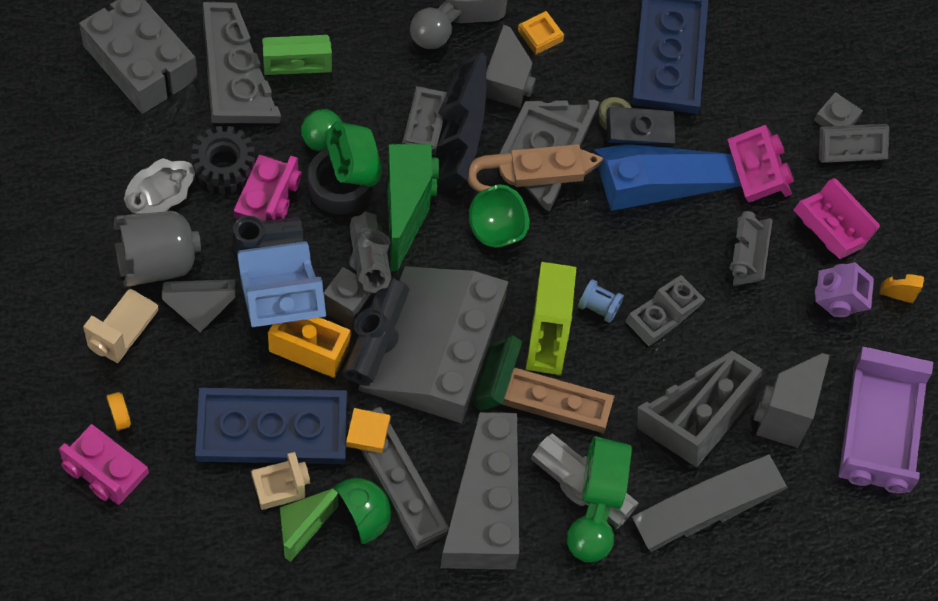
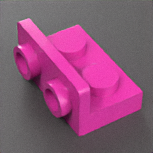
M763 125L727 139L743 192L748 202L778 191H782L785 197L792 195L789 183L794 182L788 164H782L780 154L785 152L778 134L772 136L767 126Z
M259 155L235 206L234 218L239 219L240 217L250 215L259 218L261 221L284 219L290 203L287 198L291 190L296 192L302 177V172L298 171V158L290 156L288 163H284Z
M92 424L70 447L64 443L59 448L63 461L61 465L67 473L76 479L82 476L91 483L89 485L90 489L100 499L106 501L110 498L117 505H120L149 473L147 466Z

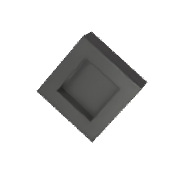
M835 92L817 113L814 121L823 127L854 125L860 118L863 110Z

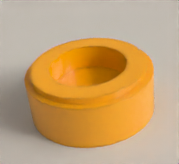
M117 392L107 395L117 431L129 428L131 422L122 393Z

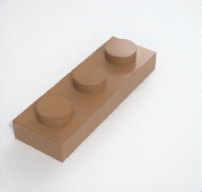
M514 368L502 405L604 434L614 396Z

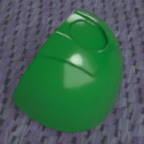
M495 185L481 191L473 199L469 209V223L472 232L481 243L489 247L498 248L513 244L523 239L527 230H529L530 220L526 205L519 193L509 186Z
M362 478L347 479L332 488L339 493L351 512L362 544L374 540L384 532L390 522L391 506L382 488Z

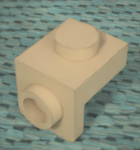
M295 452L287 454L288 461L251 471L261 510L305 498V485L310 484V478L305 462L298 463Z

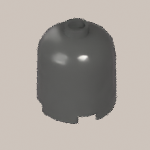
M173 211L114 217V230L121 231L122 243H115L120 276H126L124 280L125 287L175 279L186 275L191 270L195 260V252L201 251V242L198 231H191L190 224L183 215Z

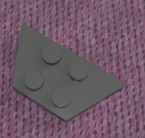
M588 100V105H568V101H554L552 103L525 101L500 154L511 153V150L576 144L581 146L598 110L599 101ZM563 183L523 187L545 210L550 211Z

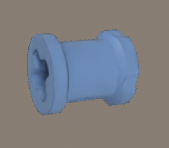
M592 279L579 301L578 308L582 310L588 308L604 316L605 321L610 323L616 315L624 295L620 293L615 295L597 286V281Z

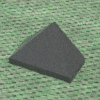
M236 280L164 282L162 300L201 332L235 298Z

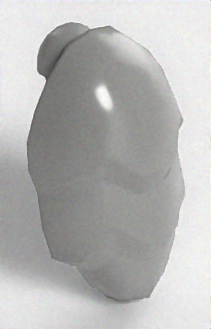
M162 158L154 162L149 168L141 170L130 181L126 189L124 200L127 208L132 213L142 214L164 212L171 206L179 204L187 197L188 187L195 176L194 166L186 161H169Z

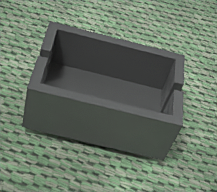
M116 0L110 4L111 11L108 12L103 8L79 23L83 46L142 114L167 99L165 77L163 75L165 72H167L169 91L172 94L177 93L198 79L195 56L145 0Z

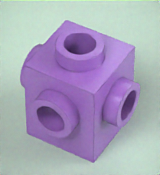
M855 262L838 264L833 268L820 270L818 273V283L815 288L816 302L834 317H847L852 313L870 310L874 278Z

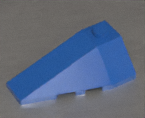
M621 144L593 150V154L603 157V163L597 168L611 211L741 186L732 154L634 144Z

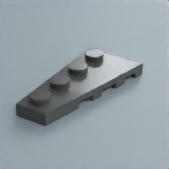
M203 2L202 19L211 122L279 124L281 120L278 106L275 107L268 81H265L262 75L261 63L257 53L253 52L249 42L250 36L237 3Z

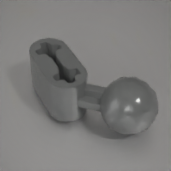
M445 0L438 9L432 7L424 8L414 15L410 23L412 39L422 48L438 49L447 43L452 32V22L473 23L500 20L506 14L507 0Z

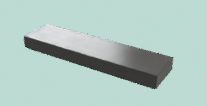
M381 407L371 411L384 414ZM389 423L383 454L361 450L381 488L386 493L392 508L415 549L418 550L448 535L449 527Z

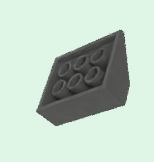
M405 266L399 281L405 283L410 291L395 326L399 335L398 342L391 351L384 354L374 382L370 386L359 385L358 391L462 424L505 302L508 281L476 271Z

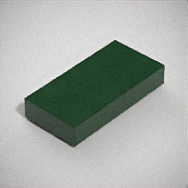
M512 335L491 343L472 400V406L483 411L503 404L521 348L522 341Z

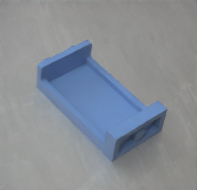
M306 241L238 251L241 285L251 327L326 317L321 277H315L310 261L309 245Z

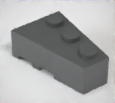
M731 351L697 371L695 377L682 385L677 386L675 384L666 390L665 395L650 404L645 402L638 407L637 429L693 466L698 467L760 392L762 369L734 351Z

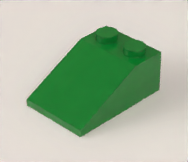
M389 144L387 196L389 238L391 240L389 246L390 271H398L430 209L431 196H437L438 158H432L431 144Z

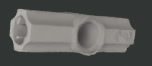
M552 433L539 444L531 460L560 483L562 491L570 500L580 506L589 505V502L582 501L587 456L582 458ZM626 493L621 509H610L607 522L618 529L630 517L638 502Z

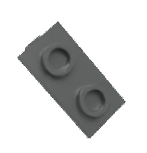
M745 211L737 219L738 229L736 238L739 240V243L735 244L733 262L730 264V269L733 271L734 286L761 281L765 277L772 219L758 221L753 212Z

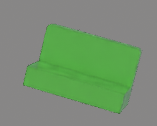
M328 35L267 37L262 40L264 75L332 72V51Z

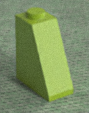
M541 262L526 370L556 375L562 374L572 321L576 267Z

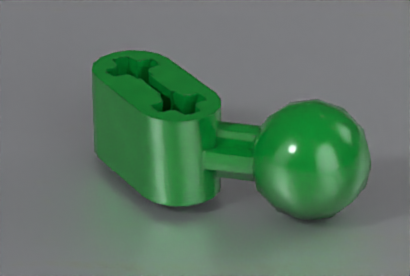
M328 109L314 110L305 117L301 126V136L305 144L316 152H321L328 148L337 180L367 187H373L377 184L381 177L382 165L371 129L343 123L336 113Z
M596 436L593 437L588 450L582 489V501L589 502L585 516L574 521L567 532L569 551L585 563L602 560L608 556L613 548L614 533L607 520L611 508L620 510L627 492L632 447L629 444Z

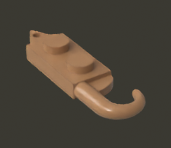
M579 144L511 150V153L484 155L475 158L471 163L467 181L474 190L479 192L490 188L491 186L479 183L476 176L480 170L499 168L503 179L510 185H515V187L583 181L586 174L603 163V157L580 149Z

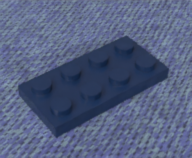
M641 0L632 105L698 114L701 103L708 0Z
M199 388L196 462L282 463L288 461V453L295 452L298 463L345 464L347 390Z

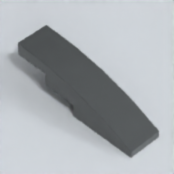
M767 455L701 482L632 516L646 546L652 552L682 535L688 537L719 520L723 523L788 487L771 456Z

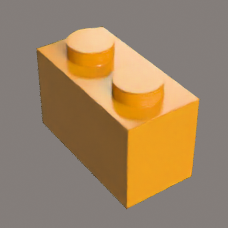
M320 317L272 324L268 332L269 352L336 378L350 350V330Z

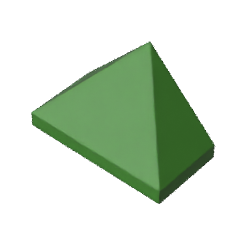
M330 489L280 507L284 556L290 562L338 508L339 493Z

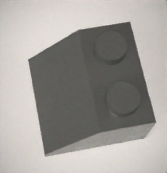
M824 353L779 373L773 386L766 385L753 419L759 422L757 436L796 448L799 447L814 419L830 355Z

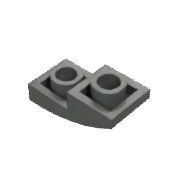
M680 275L658 289L653 299L629 313L625 322L650 346L703 304L705 298Z

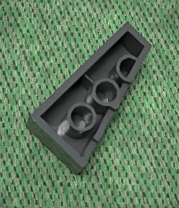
M480 412L446 538L440 568L516 569L519 558L517 413Z

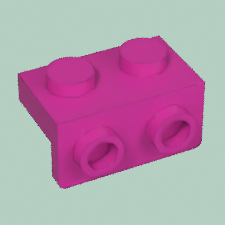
M835 178L829 180L819 193L801 200L794 208V211L802 219L803 223L812 229L825 243L827 249L839 259L862 249L880 227L879 223Z

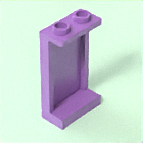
M862 347L854 361L838 477L849 479L855 485L866 486L872 484L885 487L887 491L896 494L910 493L919 481L920 473L916 472L926 383L932 375V361Z

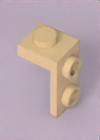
M129 289L104 322L91 316L83 326L88 347L96 354L106 356L119 363L158 312V305L134 290Z

